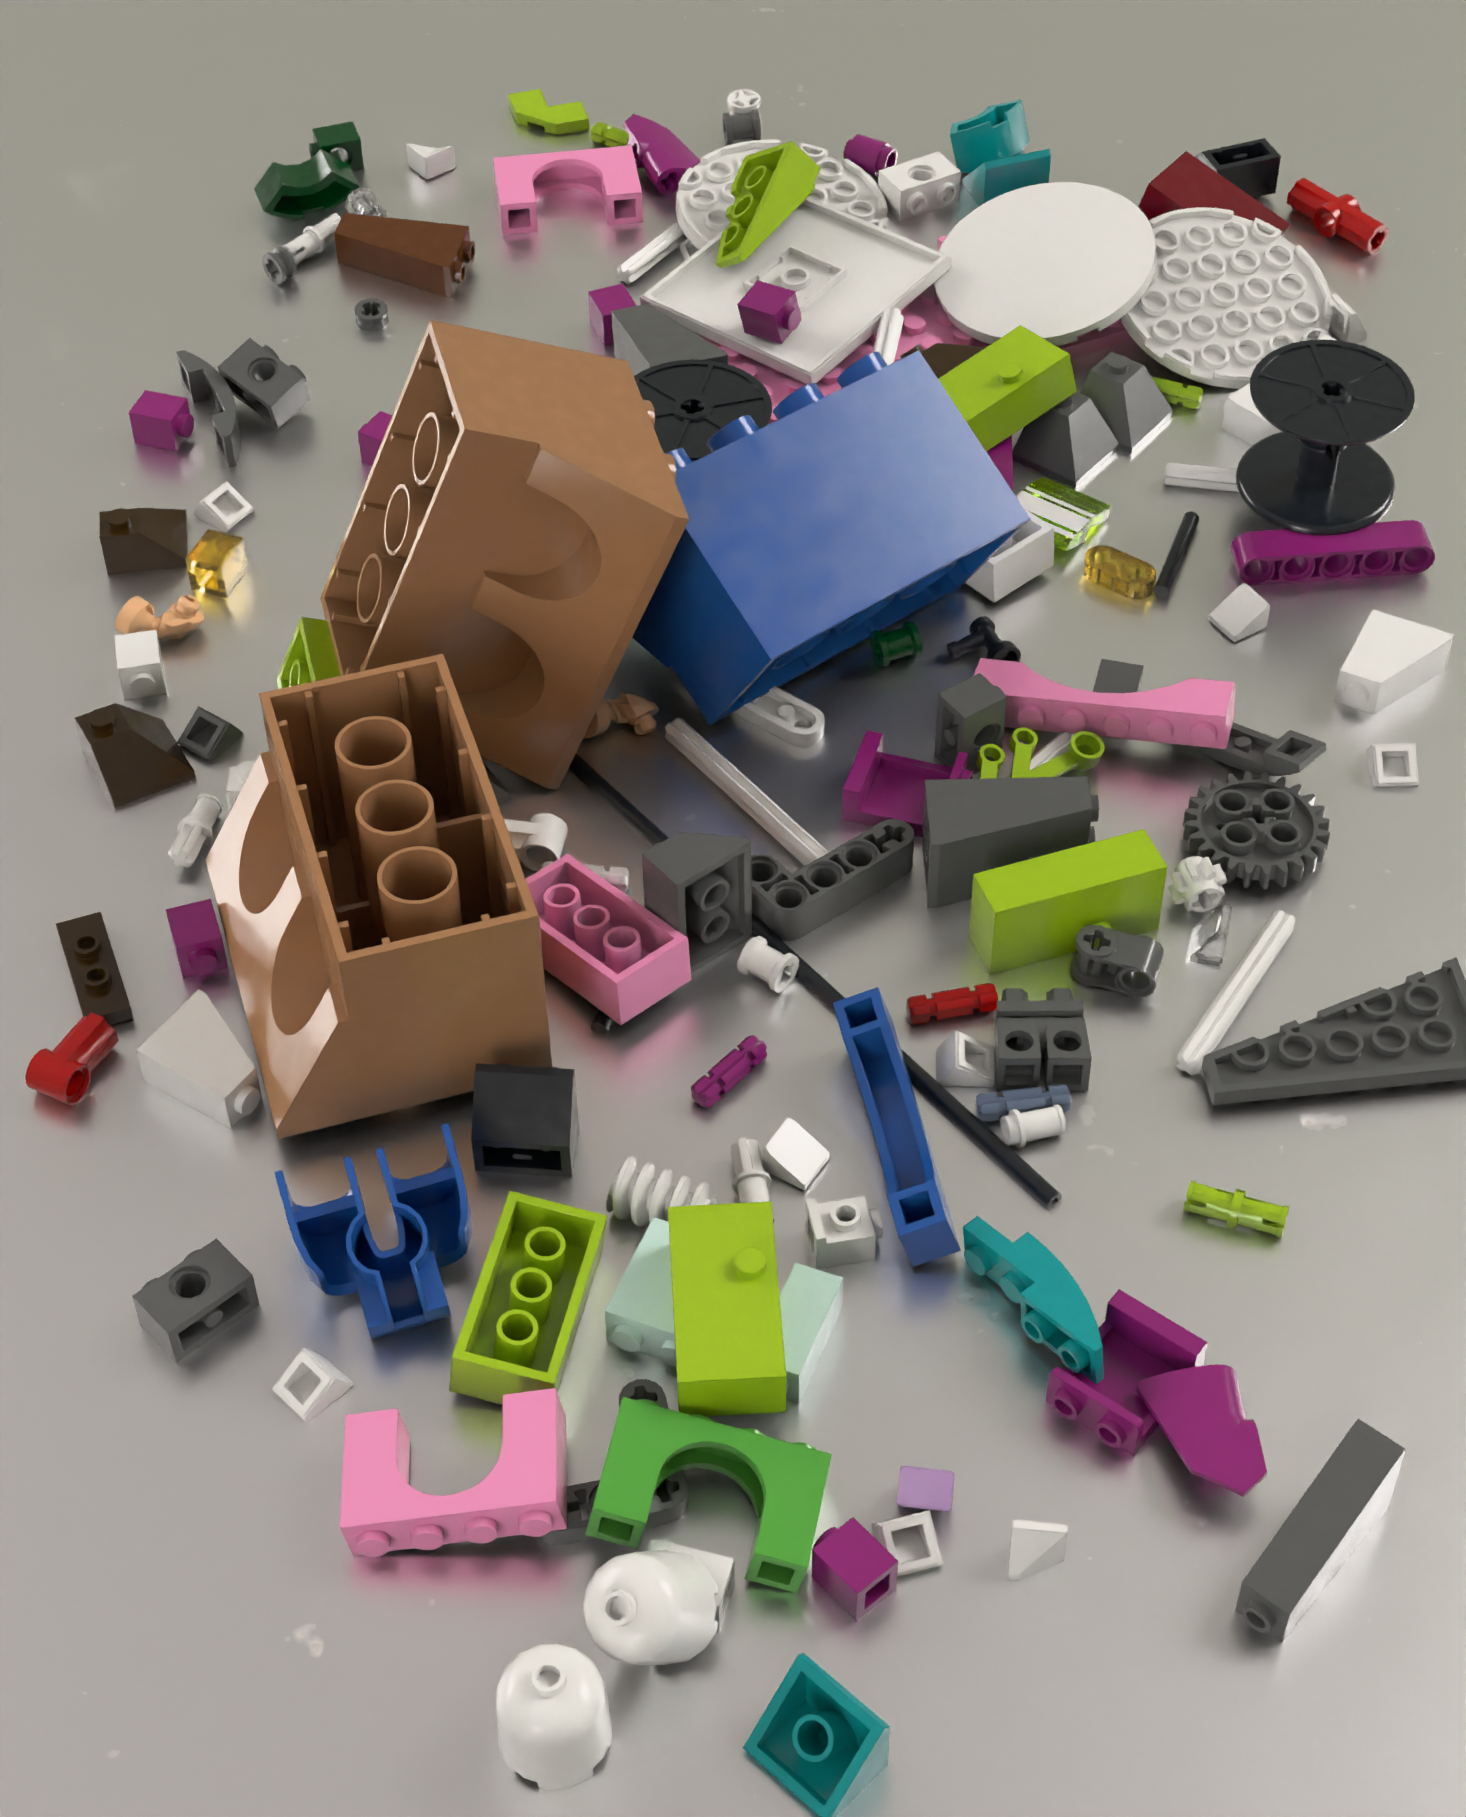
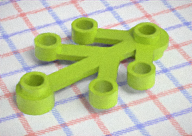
M1017 728L1014 730L1009 742V748L1013 753L1010 778L1059 777L1073 769L1087 771L1098 765L1105 749L1104 743L1098 735L1092 732H1077L1072 736L1065 753L1030 770L1031 756L1038 742V737L1029 728ZM1018 740H1023L1028 744H1022ZM985 744L980 748L976 758V765L980 769L979 779L997 778V772L1001 769L1005 759V753L999 746ZM985 757H992L995 761H990Z

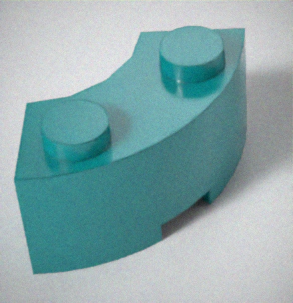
M1022 99L988 106L979 115L952 124L950 139L956 166L961 171V174H970L984 162L1024 153L1023 148L1029 143L1030 137Z

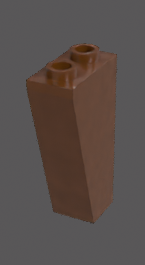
M344 213L334 232L339 264L449 298H453L458 285L464 283L468 263H473L475 258V242L470 241L469 226Z

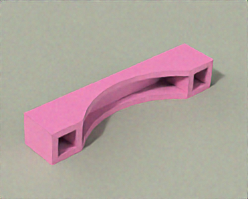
M980 658L974 675L981 673L994 686H998L1007 697L1004 727H1026L1031 730L1069 732L1070 734L1089 731L1099 737L1226 749L1235 717V682L1190 678L1171 686L1150 691L1098 693L1075 689L1053 682L1035 673L1022 662Z

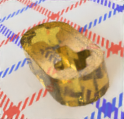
M1106 545L1091 547L1085 553L1083 572L1089 581L1133 600L1146 599L1153 594L1156 570L1151 564Z

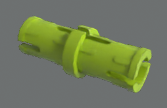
M1191 1180L1183 1212H1192L1227 1222L1226 1227L1235 1230L1237 1225L1282 1238L1289 1206H1281L1245 1196L1246 1191L1237 1188L1232 1193Z

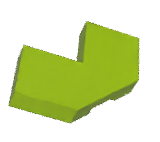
M541 89L508 94V105L515 121L519 124L526 126L531 125V123L544 126L546 132L555 135L589 129V118L581 101L548 106Z

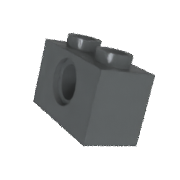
M251 338L245 341L217 367L219 373L229 385L232 394L278 429L310 400L305 384L307 379L303 372L295 365H286L272 348L267 345L262 347Z
M981 673L939 692L937 701L934 756L944 766L953 767L959 752L968 753L967 770L973 771V775L980 772L976 765V758L980 748L985 744H995L1003 750L1005 736L1004 725L1007 697L998 686H994ZM985 757L990 761H995L992 757Z
M217 1238L202 1249L191 1252L180 1264L161 1277L147 1282L139 1292L132 1296L140 1326L175 1363L259 1305L253 1275Z

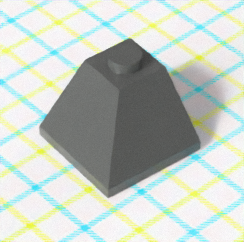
M1112 351L1090 370L1080 391V394L1089 397L1119 442V450L1131 455L1164 425L1173 414L1171 406L1145 366Z
M1075 392L1024 426L1012 450L1013 460L1076 489L1119 450V442L1092 400L1085 395Z

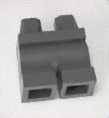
M1005 988L1003 990L1001 1001H997L994 1031L996 1091L1039 1087L1041 1058H1044L1045 1091L1048 1085L1056 1084L1067 1085L1069 1091H1088L1092 1058L1086 1023L1083 1017V1000H1074L1069 988H1052L1046 992V1000L1029 1001L1028 993L1022 988Z

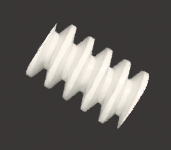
M628 1156L612 1180L607 1195L606 1210L609 1213L614 1211V1215L621 1220H627L632 1217L635 1225L643 1227L648 1225L653 1217L668 1222V1207L718 1204L717 1197H714L712 1200L707 1199L709 1186L705 1182H701L694 1193L689 1192L691 1180L686 1175L682 1176L675 1187L671 1186L673 1174L672 1170L665 1169L658 1180L653 1179L655 1167L650 1162L645 1164L640 1173H636V1157Z

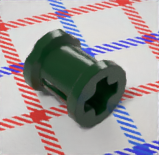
M912 621L905 622L900 629L886 633L876 630L870 633L871 651L880 668L887 667L889 662L906 656L916 659L922 656L921 637L916 625Z

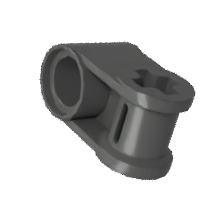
M1088 925L1079 930L1075 940L1078 953L1073 957L1070 964V972L1075 980L1086 986L1101 987L1137 998L1147 997L1155 991L1164 957V949L1158 941L1148 936L1124 933L1102 925ZM1096 938L1100 939L1098 951L1093 950ZM1090 960L1094 961L1091 973L1088 972Z

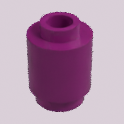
M857 134L853 139L847 141L843 157L858 165L869 175L879 177V170L896 165L897 150L891 148V145L887 142Z

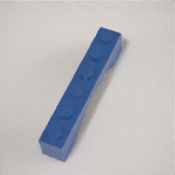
M876 987L833 1002L842 1038L877 1144L886 1183L887 1198L897 1234L913 1267L961 1251L894 1023L879 988Z

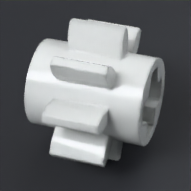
M1192 856L1180 861L1176 865L1174 872L1170 873L1174 884L1170 885L1168 889L1175 904L1183 903L1186 911L1206 912L1217 906L1221 897L1225 895L1222 884L1228 880L1220 864L1212 865L1209 857Z

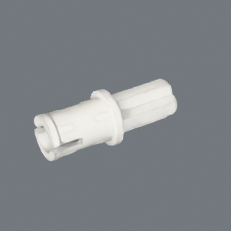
M332 214L314 227L307 226L304 228L302 235L282 247L292 254L291 256L295 264L298 265L299 262L314 252L321 253L324 251L325 245L335 239L334 232L341 217L338 214Z
M206 793L200 794L196 798L188 817H184L179 822L177 827L179 834L168 853L169 857L173 859L172 864L178 868L181 865L187 868L192 866L202 846L210 842L213 836L212 827L223 810V805L216 796Z
M746 1136L740 1137L737 1143L730 1147L735 1177L732 1181L733 1191L739 1195L740 1203L770 1201L768 1189L771 1186V1177L764 1171L759 1143L756 1139H747Z

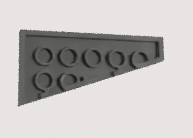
M1457 957L1443 962L1441 969L1424 975L1420 971L1406 977L1405 983L1388 990L1379 987L1317 1012L1316 1018L1298 1024L1294 1020L1281 1025L1278 1033L1263 1039L1251 1037L1205 1055L1203 1057L1202 1071L1212 1105L1466 1079V980Z

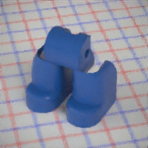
M448 1123L441 1125L447 1160L441 1168L434 1172L409 1179L393 1177L390 1174L383 1147L375 1149L399 1231V1244L396 1248L380 1251L373 1240L351 1156L343 1158L350 1181L348 1192L339 1199L314 1206L295 1204L291 1198L283 1171L274 1172L288 1225L301 1263L310 1280L327 1295L341 1296L358 1292L371 1340L451 1317L438 1269L455 1263L467 1253L472 1236V1222L463 1174Z

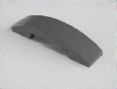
M185 350L176 352L182 384L193 403L204 400L210 402L216 413L211 415L216 445L229 468L236 466L241 452V435L235 400L229 385L214 367L200 357Z
M1234 722L1226 749L1192 746L1205 755L1233 768L1260 775L1267 772L1269 776L1299 773L1326 751L1325 742L1292 730L1276 739Z

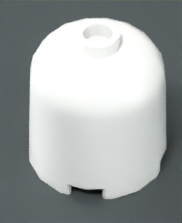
M654 1550L616 1556L597 1569L586 1587L583 1603L585 1626L594 1644L615 1660L643 1665H667L689 1661L706 1649L717 1631L718 1622L714 1621L716 1613L714 1595L719 1593L718 1586L707 1567L691 1554L670 1550Z
M555 1643L539 1644L519 1653L505 1667L496 1690L499 1750L508 1769L513 1774L518 1772L523 1778L538 1782V1788L544 1790L567 1789L589 1779L593 1775V1768L604 1758L606 1750H609L612 1744L611 1716L605 1683L595 1663L579 1649Z

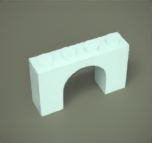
M653 1217L605 1309L607 1341L615 1343L623 1350L630 1352L640 1351L661 1358L667 1364L676 1367L669 1222ZM795 1262L780 1294V1307L786 1366V1400L799 1404L843 1308V1277Z

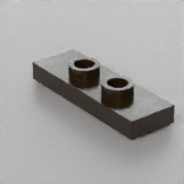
M101 912L56 923L82 1015L97 1014L105 1018L109 1025L133 1019L130 1003Z

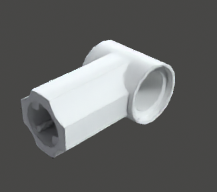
M539 813L534 815L530 822L504 819L517 857L525 867L538 872L542 869L544 862H554L560 858L568 833L567 825L561 818L549 813Z

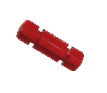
M986 983L975 985V990L970 991L969 987L931 993L932 998L928 999L925 994L912 996L906 1002L907 1015L910 1023L920 1024L930 1022V1017L935 1016L937 1021L973 1014V1009H978L979 1013L994 1011L998 1001L994 984Z

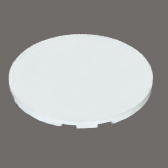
M755 140L728 145L701 157L699 164L687 169L678 185L676 215L682 231L695 247L701 249L729 226L730 220L726 217V211L729 206L734 205L735 197L730 193L731 187L745 156L780 145V140ZM801 143L799 148L821 168L815 180V188L808 197L886 229L887 202L883 192L873 178L848 159L841 161L829 156L827 149Z
M1052 182L1026 186L987 201L966 215L951 230L938 251L951 257V268L934 282L939 304L947 313L948 319L958 329L979 341L992 344L1021 325L1055 346H1060L1078 341L1077 336L1094 329L1101 331L1107 328L1137 304L1145 294L1155 273L1157 250L1154 232L1150 222L1139 207L1126 197L1112 190L1076 182Z
M1198 207L1174 210L1149 220L1154 232L1157 250L1155 273L1145 294L1120 320L1138 346L1161 365L1200 383L1241 389L1250 383L1254 368L1267 354L1291 343L1317 340L1325 334L1328 335L1333 310L1329 304L1331 294L1326 279L1305 249L1300 245L1294 246L1290 241L1281 236V230L1258 218L1251 221L1233 215L1234 211L1219 208Z

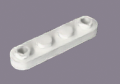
M776 686L771 688L766 695L755 699L751 703H747L739 710L733 712L796 746L816 744L824 736L825 719L823 713L818 708ZM799 726H807V727H809V728H798V727H799Z

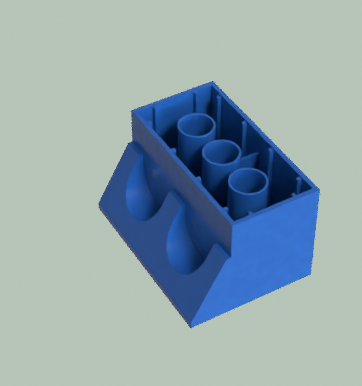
M919 350L890 365H887L879 352L870 353L843 371L837 378L841 389L825 397L816 383L807 384L784 398L773 410L778 420L761 429L758 428L750 415L742 416L716 432L707 442L712 453L694 462L691 461L683 448L668 452L675 460V484L688 514L689 521L632 638L667 668L672 666L709 725L739 710L747 703H751L755 699L766 695L774 686L779 688L870 638L872 631L879 630L881 632L959 589L1031 519Z

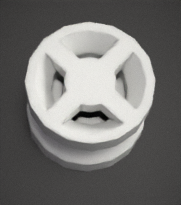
M740 89L731 92L727 96V107L730 109V116L751 114L752 110H758L761 105L760 95L753 90Z

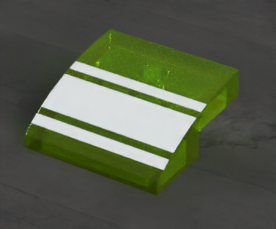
M1046 477L1037 479L1016 495L1023 508L1054 527V546L1065 551L1085 543L1089 528L1106 521L1111 508L1109 504Z

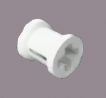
M761 936L752 937L746 943L737 962V969L740 973L744 975L753 974L768 982L769 988L776 993L783 992L791 984L799 967L797 956L792 953L782 954L768 946L767 940Z

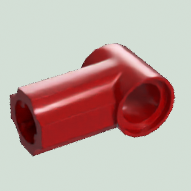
M90 1013L88 1016H83L53 1051L45 1048L34 1055L26 1070L25 1080L27 1086L65 1104L74 1105L78 1103L89 1087L91 1072L119 1041L116 1030L106 1022L105 1018L97 1014Z

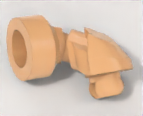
M190 595L178 598L177 603L171 605L167 612L162 613L161 617L154 616V606L140 596H134L121 608L114 626L115 630L122 635L157 630L158 640L167 638H178L180 640L196 630L202 624L204 616L199 611L200 603Z
M619 694L621 698L609 699L608 702L602 698L584 738L604 733L608 729L610 721H614L616 724L629 723L633 725L637 735H647L656 729L657 722L652 716L659 711V708L654 702L639 695Z

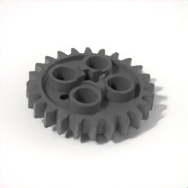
M1245 771L1243 780H1238L1232 773H1227L1225 784L1213 778L1211 779L1210 789L1200 786L1197 797L1189 798L1188 809H1185L1183 820V840L1188 841V853H1198L1197 856L1202 858L1209 857L1212 865L1220 864L1222 870L1227 873L1226 878L1228 881L1226 883H1230L1236 877H1240L1245 888L1251 885L1252 880H1259L1261 887L1267 889L1269 880L1274 879L1281 887H1285L1288 875L1300 882L1302 881L1303 871L1313 873L1315 872L1316 862H1323L1330 837V832H1328L1330 820L1323 818L1324 806H1313L1314 794L1300 796L1302 785L1297 784L1291 788L1285 787L1286 777L1282 776L1274 783L1269 781L1267 772L1261 775L1260 780L1253 779L1249 771Z

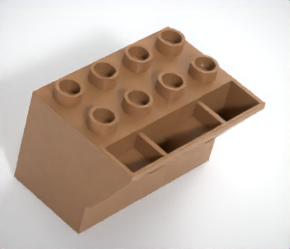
M430 320L320 597L325 619L328 621L341 676L443 654L480 756L548 789H559L689 521L688 514L675 484V460L671 454L663 453L654 430L655 412L653 404L648 400L642 399L628 361Z
M434 655L259 693L269 751L259 754L205 860L278 1139L398 1109H410L423 1103L474 1091L476 1063H503L529 1067L552 1066L539 914L444 655Z

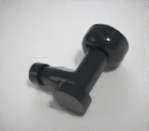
M981 616L971 623L969 627L970 635L957 642L953 641L947 644V650L952 659L961 657V654L975 651L984 646L988 650L986 659L1020 662L1021 653L1016 645L1010 641H1001L995 633V624L987 616Z

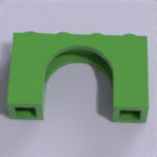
M623 1397L585 1535L638 1549L657 1487L666 1478L681 1470L695 1468L714 1470L737 1482L748 1494L754 1506L756 1529L744 1579L798 1593L809 1565L832 1454L819 1451L807 1443H790L768 1437L756 1429H739L717 1423L702 1414H685L666 1409L651 1400H634Z

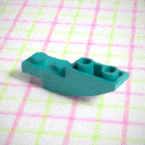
M976 1216L964 1225V1257L967 1264L975 1273L979 1275L985 1274L999 1285L1011 1301L1020 1303L1021 1325L1028 1337L1036 1343H1044L1058 1354L1065 1366L1075 1373L1081 1372L1096 1385L1104 1379L1103 1349L1098 1325L1087 1299L1065 1266L1029 1232H1026L1015 1242H1011L979 1216Z

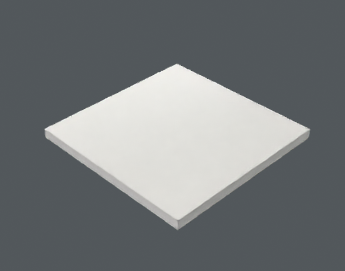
M807 197L744 262L724 268H719L715 264L722 231L640 296V304H649L689 330L805 384L817 383L878 331L884 310L898 308L901 311L951 268V257ZM757 280L793 290L796 293L802 320L782 344L744 333L737 304Z

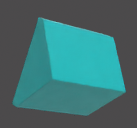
M1050 149L984 162L962 179L964 187L977 205L981 206L987 201L1007 192L1026 186L1049 183Z
M802 1653L796 1657L743 1749L820 1817H837L888 1765L890 1726L806 1654Z

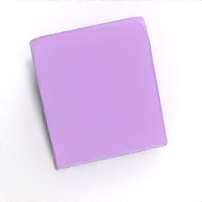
M901 1466L897 1504L902 1507L944 1512L951 1511L954 1472Z

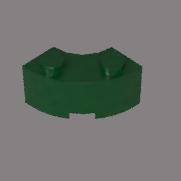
M321 149L311 159L300 164L283 165L272 162L254 188V191L264 212L282 218L300 219L305 218L304 214L323 209L325 212L336 208L358 189L359 184L348 163Z

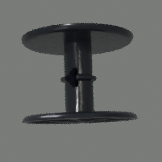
M1323 339L1300 341L1282 346L1267 354L1252 372L1250 394L1260 414L1282 432L1270 435L1255 443L1239 461L1236 470V485L1242 499L1251 510L1263 519L1294 532L1311 535H1339L1358 531L1372 525L1390 509L1394 501L1396 486L1389 465L1375 450L1365 443L1390 435L1408 419L1415 400L1414 388L1409 377L1401 367L1385 355L1368 347L1345 341Z
M679 360L650 367L634 376L642 399L648 400L653 404L655 412L654 430L663 453L683 448L691 461L694 462L712 453L707 442L716 432L730 422L742 416L750 415L758 428L761 429L767 426L771 419L772 401L763 384L748 372L729 364L709 360Z

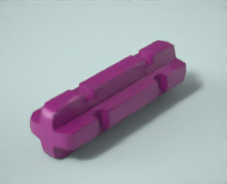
M755 1035L746 1037L737 1045L739 1051L737 1049L730 1051L707 1072L709 1077L703 1075L691 1086V1097L694 1102L699 1103L703 1108H709L721 1098L719 1093H727L751 1072L749 1066L755 1068L767 1057V1046L763 1041H760Z

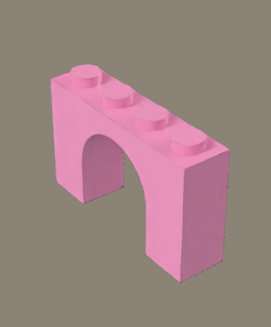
M632 145L493 158L495 189L503 235L538 232L536 203L549 193L565 189L584 190L598 196L604 204L608 225L643 222L642 190Z
M556 1388L503 1395L502 1449L496 1465L481 1482L468 1490L452 1495H430L422 1493L409 1485L410 1435L398 1408L345 1415L340 1530L353 1556L377 1557L386 1554L388 1551L411 1548L433 1550L443 1544L468 1541L488 1543L496 1538L516 1535L539 1537L548 1534L550 1531L567 1529L566 1415Z

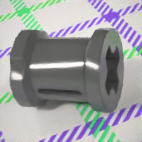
M752 110L751 114L730 116L729 112L723 113V134L726 145L732 144L733 140L753 138L754 141L761 140V123L758 110Z

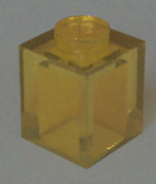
M211 529L205 532L185 558L191 590L228 599L250 569L245 539Z

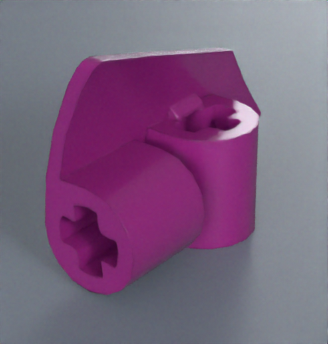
M633 114L624 122L623 127L629 134L627 146L632 145L637 169L644 168L645 174L661 194L669 195L678 191V185L688 168H693L699 164L701 160L668 128L650 119Z
M1221 1364L1190 1367L1152 1376L1137 1383L1136 1392L1152 1413L1191 1474L1220 1485L1242 1497H1245L1267 1476L1257 1426L1253 1419L1247 1420L1237 1374L1232 1367Z

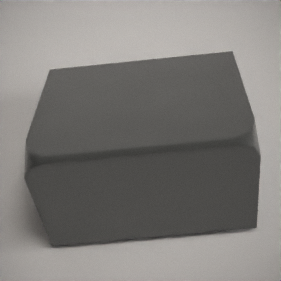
M198 706L177 743L212 762L237 741L243 732L226 720Z

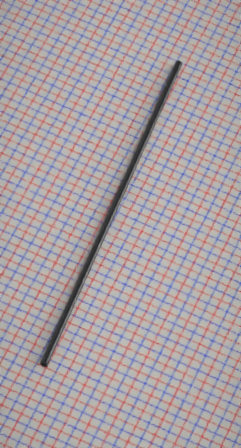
M577 753L575 754L568 769L653 846L669 838ZM752 913L751 937L761 936L767 940V945L784 955L792 953L797 956L799 967L795 977L835 1013L833 1002L845 999V997ZM902 1050L911 1084L1044 1206L1049 1208L1052 1206L1051 1202L1053 1200L1056 1202L1061 1200V1193Z

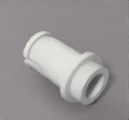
M1057 1104L1053 1105V1107L1020 1113L1017 1109L1010 1110L1007 1116L1001 1117L1003 1139L1007 1145L1015 1144L1017 1148L1025 1146L1026 1141L1064 1135L1066 1133V1120L1061 1106Z

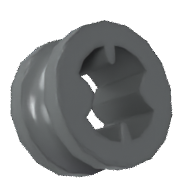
M278 247L273 250V253L268 252L262 257L263 268L267 276L276 284L283 283L286 278L290 279L297 273L293 257L283 247Z
M370 298L356 304L354 310L356 325L359 329L372 332L381 330L388 325V309L384 301Z

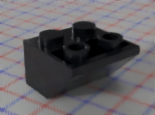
M1265 138L1203 151L1194 156L1254 199L1276 193L1281 156Z
M476 1063L471 1135L475 1171L572 1177L579 1136L575 1070L552 1066L529 1067L503 1063Z

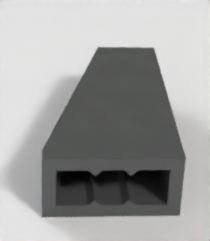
M1357 1419L1242 1581L1235 1611L1240 1613L1252 1628L1261 1633H1269L1281 1642L1286 1639L1388 1509L1406 1449L1360 1419Z

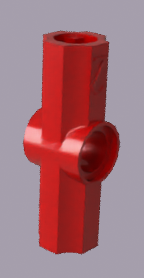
M1306 178L1296 181L1294 187L1288 193L1287 204L1313 220L1318 233L1326 238L1338 235L1370 255L1379 251L1381 245L1387 240L1389 229L1381 222L1362 212L1359 203L1351 195L1344 194L1336 197Z

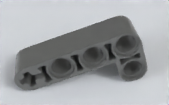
M885 820L793 874L771 856L763 854L751 856L752 913L781 940L795 941L804 937L910 873L913 867L914 853L913 828L902 820Z

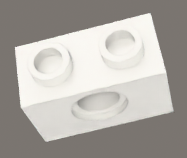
M939 151L879 170L878 187L885 196L888 211L899 222L960 201L961 171Z

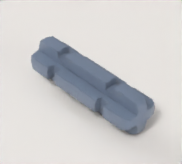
M1065 1084L1048 1085L1046 1091H1042L1041 1086L1002 1091V1096H997L996 1092L981 1093L976 1096L975 1109L977 1117L981 1122L998 1121L999 1115L1007 1116L1009 1111L1013 1109L1023 1113L1053 1107V1105L1057 1104L1061 1106L1065 1113L1070 1110L1071 1096L1068 1086Z

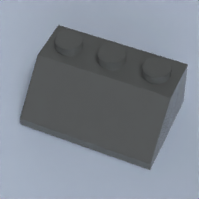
M678 832L663 842L654 844L649 850L642 853L644 907L688 938L691 974L752 937L751 841L745 836Z

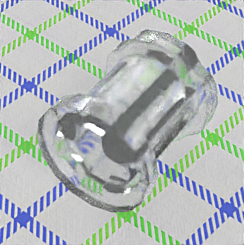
M356 189L348 195L345 201L348 213L387 217V211L381 205L376 204L375 195L369 189Z

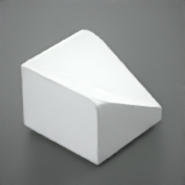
M406 144L408 166L427 180L456 168L454 148L452 146L431 148L416 144Z

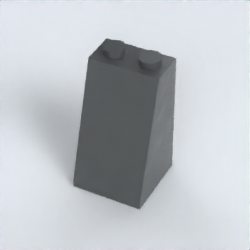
M649 304L611 311L615 358L628 361L633 376L650 367L679 360H709L728 364V354Z
M1088 776L925 780L922 854L927 908H937L970 900L972 898L973 874L1095 842L1094 826L1090 825L1091 822H1098L1099 799L1098 795H1090Z

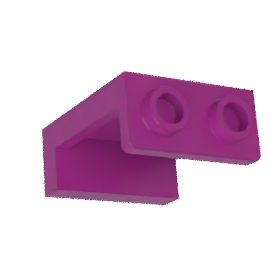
M867 730L842 790V820L873 827L888 819H898L911 825L914 830V836L922 837L925 780L973 779V771L967 770L968 753L959 752L953 767L883 753L884 734Z
M1119 1289L1107 1303L1105 1321L1098 1328L1103 1349L1104 1379L1096 1385L1081 1372L1075 1373L1067 1367L1064 1370L1055 1367L1048 1377L1046 1402L1051 1404L1054 1410L1062 1417L1070 1420L1074 1419L1094 1431L1105 1444L1114 1448L1119 1447L1134 1457L1159 1426L1136 1392L1137 1383L1143 1379L1166 1372L1203 1366L1208 1342Z

